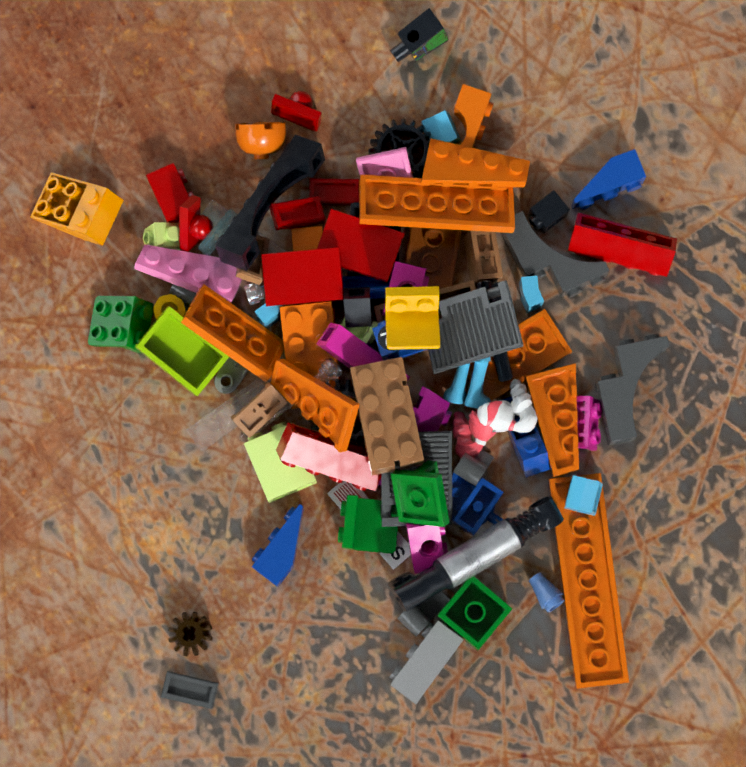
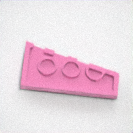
M146 244L134 268L195 293L205 284L230 303L233 302L243 280L236 277V267L221 262L219 257Z

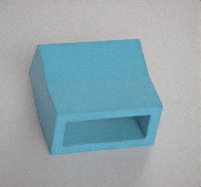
M446 110L421 121V125L424 126V133H431L429 140L432 138L454 144L461 141L450 113Z
M537 276L521 277L519 282L520 300L526 313H530L541 308L544 299L538 287Z
M265 303L254 311L256 318L265 328L269 329L280 320V306L282 305L266 306Z
M573 475L564 509L595 516L603 484L600 481Z

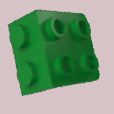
M97 296L94 302L88 344L94 347H122L136 353H141L134 346L150 328L154 304L136 296Z
M347 495V501H342L340 513V516L345 517L344 527H339L338 542L342 543V548L367 552L394 553L396 550L398 526L382 527L381 500ZM391 505L392 517H398L396 505Z

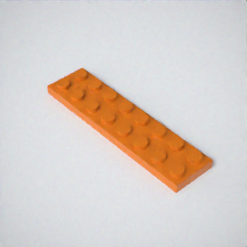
M601 473L578 475L579 477L602 483ZM572 476L549 479L550 496H552L564 518L563 522L554 528L563 597L565 600L575 688L629 683L603 486L596 515L593 516L564 509Z

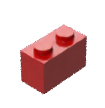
M171 163L147 174L146 177L168 223L179 222V207L194 194L192 191L187 192L184 184L188 181L182 168L177 170L174 163Z

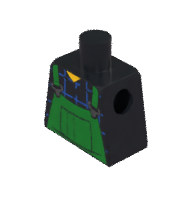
M429 8L398 32L401 42L393 47L390 52L398 63L408 55H411L417 61L449 39L443 26Z

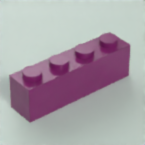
M422 386L419 400L413 406L418 432L439 431L441 424L447 425L452 414L448 410L450 403ZM381 479L378 484L379 488H381Z

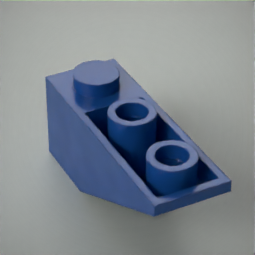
M634 149L612 157L574 198L571 205L572 209L580 207L583 210L595 204L594 201L603 198L604 201H608L617 197L621 191L633 192L641 188V184L646 179V174L636 150Z
M508 397L502 400H506L509 403H511L513 399L512 397ZM515 415V421L518 422L520 417ZM536 425L532 431L527 433L507 431L526 478L550 470L548 452Z
M301 504L297 508L292 506L283 518L286 522L282 528L276 527L267 539L270 543L266 549L260 548L252 558L254 562L252 568L277 587L280 586L294 567L304 511Z

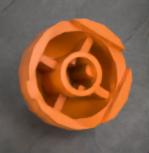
M286 122L235 124V135L240 149L245 153L254 154V159H269V154L278 152L285 142Z

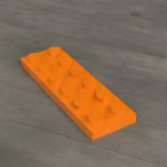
M360 175L359 224L513 233L515 230L513 187H492L491 184H479L478 187L468 186L465 183H454L453 186H442V183H430V186H420L422 178Z

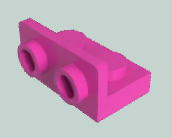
M577 396L578 449L597 451V444L601 440L598 419L601 418L602 407L599 400L592 396Z

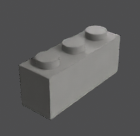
M437 621L435 625L431 622L421 634L425 639L419 646L414 643L405 655L409 659L404 667L398 665L389 677L393 680L391 686L414 704H417L464 640L440 621Z

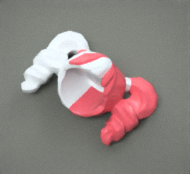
M513 379L510 384V395L513 399L511 403L506 400L487 402L478 407L476 411H471L469 421L465 418L464 413L460 411L453 414L455 418L452 422L453 437L457 439L455 451L459 457L462 458L465 453L473 458L480 454L486 442L497 432L510 430L527 433L535 428L538 418L532 407L531 395L527 393L525 384H521V381L518 379ZM515 415L520 417L518 422L515 421Z

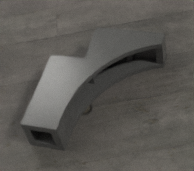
M523 211L515 214V230L513 233L500 232L522 277L537 276L539 280L546 276L545 272L548 271L561 298L566 295L569 298L574 297L583 291V287L589 284L594 287L606 281L605 277L610 271L606 262L578 261L556 252L537 236Z
M659 334L645 336L644 341L634 342V339L623 340L613 350L619 377H616V374L600 377L601 381H598L595 385L598 400L602 407V418L608 445L632 441L637 437L633 418L635 389L643 370L649 362L669 347L667 336L659 337Z

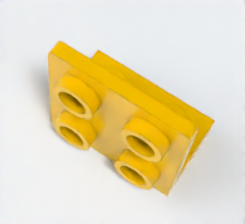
M439 286L385 287L387 349L440 348Z

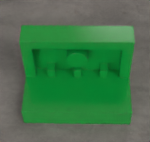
M428 460L415 471L396 469L391 473L399 522L445 527L450 523L442 474H439L437 461Z

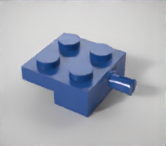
M453 473L452 523L472 537L487 521L496 525L503 518L494 513L495 505L504 492L484 478H481L478 484L474 486Z

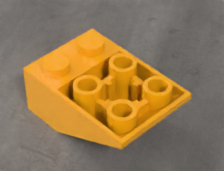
M51 172L30 218L82 240L103 246L124 200L106 187Z

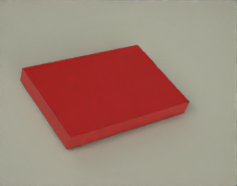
M331 209L317 249L340 247L342 268L388 283L405 233L382 225L359 224L358 217Z
M340 247L261 254L266 306L344 299Z

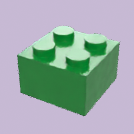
M471 576L437 617L478 651L511 612L512 608L476 577Z

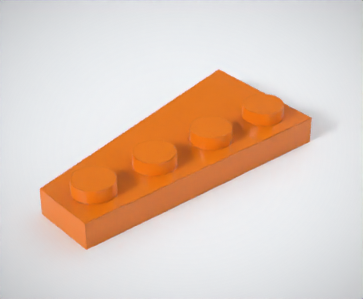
M430 138L420 186H430V183H442V186L465 183L468 186L478 187L479 184H491L492 187H525L530 161Z
M276 360L270 384L291 405L296 404L302 411L301 415L307 421L312 420L319 427L318 431L325 438L329 437L335 443L334 447L340 453L347 451L360 404L287 360Z
M576 363L526 376V383L538 418L537 422L543 443L548 452L553 477L579 471Z

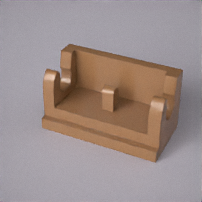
M469 231L463 237L470 280H474L475 286H477V283L485 280H493L495 283L498 279L503 278L496 232Z
M269 382L236 415L230 416L249 438L288 403Z

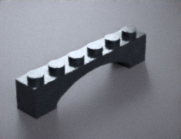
M295 134L290 143L285 145L280 157L272 163L270 171L264 179L259 181L257 189L251 197L247 198L244 207L232 219L224 235H221L217 240L216 249L221 262L248 271L260 254L256 239L259 227L269 210V206L300 180L306 177H314L325 161L321 143Z

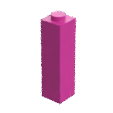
M330 323L316 343L349 369L350 367L383 361L378 352L340 324ZM406 374L407 382H408V380L410 379V376Z

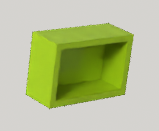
M168 306L134 347L194 396H198L229 356L181 323L183 317Z

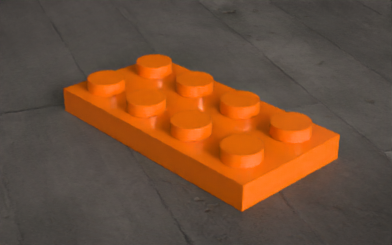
M205 284L197 291L181 321L183 325L265 382L271 378L276 360L280 359L284 351V342L280 337Z
M331 301L280 306L285 359L324 383L328 381L334 387L335 379L338 378L340 380L338 360L316 344L328 325L334 323ZM296 404L291 405V409L299 408Z
M546 309L518 324L524 346L507 351L513 375L511 380L504 382L498 380L493 356L490 357L491 361L488 363L484 378L483 394L488 396L491 402L511 390L510 384L513 379L520 380L522 384L526 381V376L540 373L572 353V350ZM475 362L470 363L467 376L469 383L471 382Z

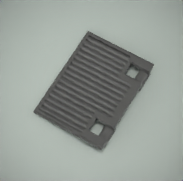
M507 280L498 282V286L490 289L482 287L439 301L438 313L439 316L442 315V319H439L440 348L428 349L433 373L437 374L523 347L524 344ZM501 296L502 300L490 303V299Z
M452 431L418 432L424 463L428 460L437 461L439 474H442L450 522L447 525H452ZM394 461L395 470H400L399 461ZM420 466L407 468L403 470L415 471ZM392 472L381 474L382 527L406 526V523L399 522L398 517L391 516V505H396L391 479Z

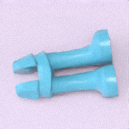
M488 357L475 361L467 396L465 387L470 363L457 367L452 385L445 390L443 399L450 403L464 404V406L477 409L485 403L491 402V399L483 394L484 378L491 358Z

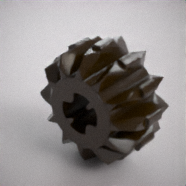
M183 612L182 618L184 622L175 617L173 621L178 625V628H168L169 632L176 633V636L170 637L168 640L170 643L179 642L174 647L176 652L180 651L184 646L183 656L189 655L190 648H192L194 656H198L199 650L197 646L207 650L208 646L203 643V640H213L212 636L205 635V632L211 631L213 628L211 625L202 627L207 621L205 616L197 622V612L192 613L191 620H189L188 614ZM195 627L196 631L194 634L196 638L194 640L189 638L187 641L185 639L187 636L185 630L187 628L192 630Z

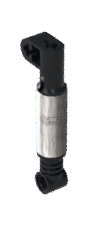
M546 496L531 504L528 511L523 512V515L519 514L517 518L503 519L496 523V525L478 534V536L476 535L469 539V541L461 544V546L459 545V547L449 551L444 556L442 555L433 561V565L417 575L406 572L397 576L388 583V587L400 608L407 612L442 590L455 588V586L467 581L471 576L473 577L487 569V567L489 568L494 563L501 561L503 558L514 553V551L521 549L525 545V541L528 540V537L532 538L534 534L537 535L539 530L544 532L558 526L563 522L564 518L552 496Z

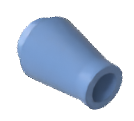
M541 572L529 579L528 582L531 584L541 608H545L548 613L558 608L565 601L562 597L563 593L545 578Z

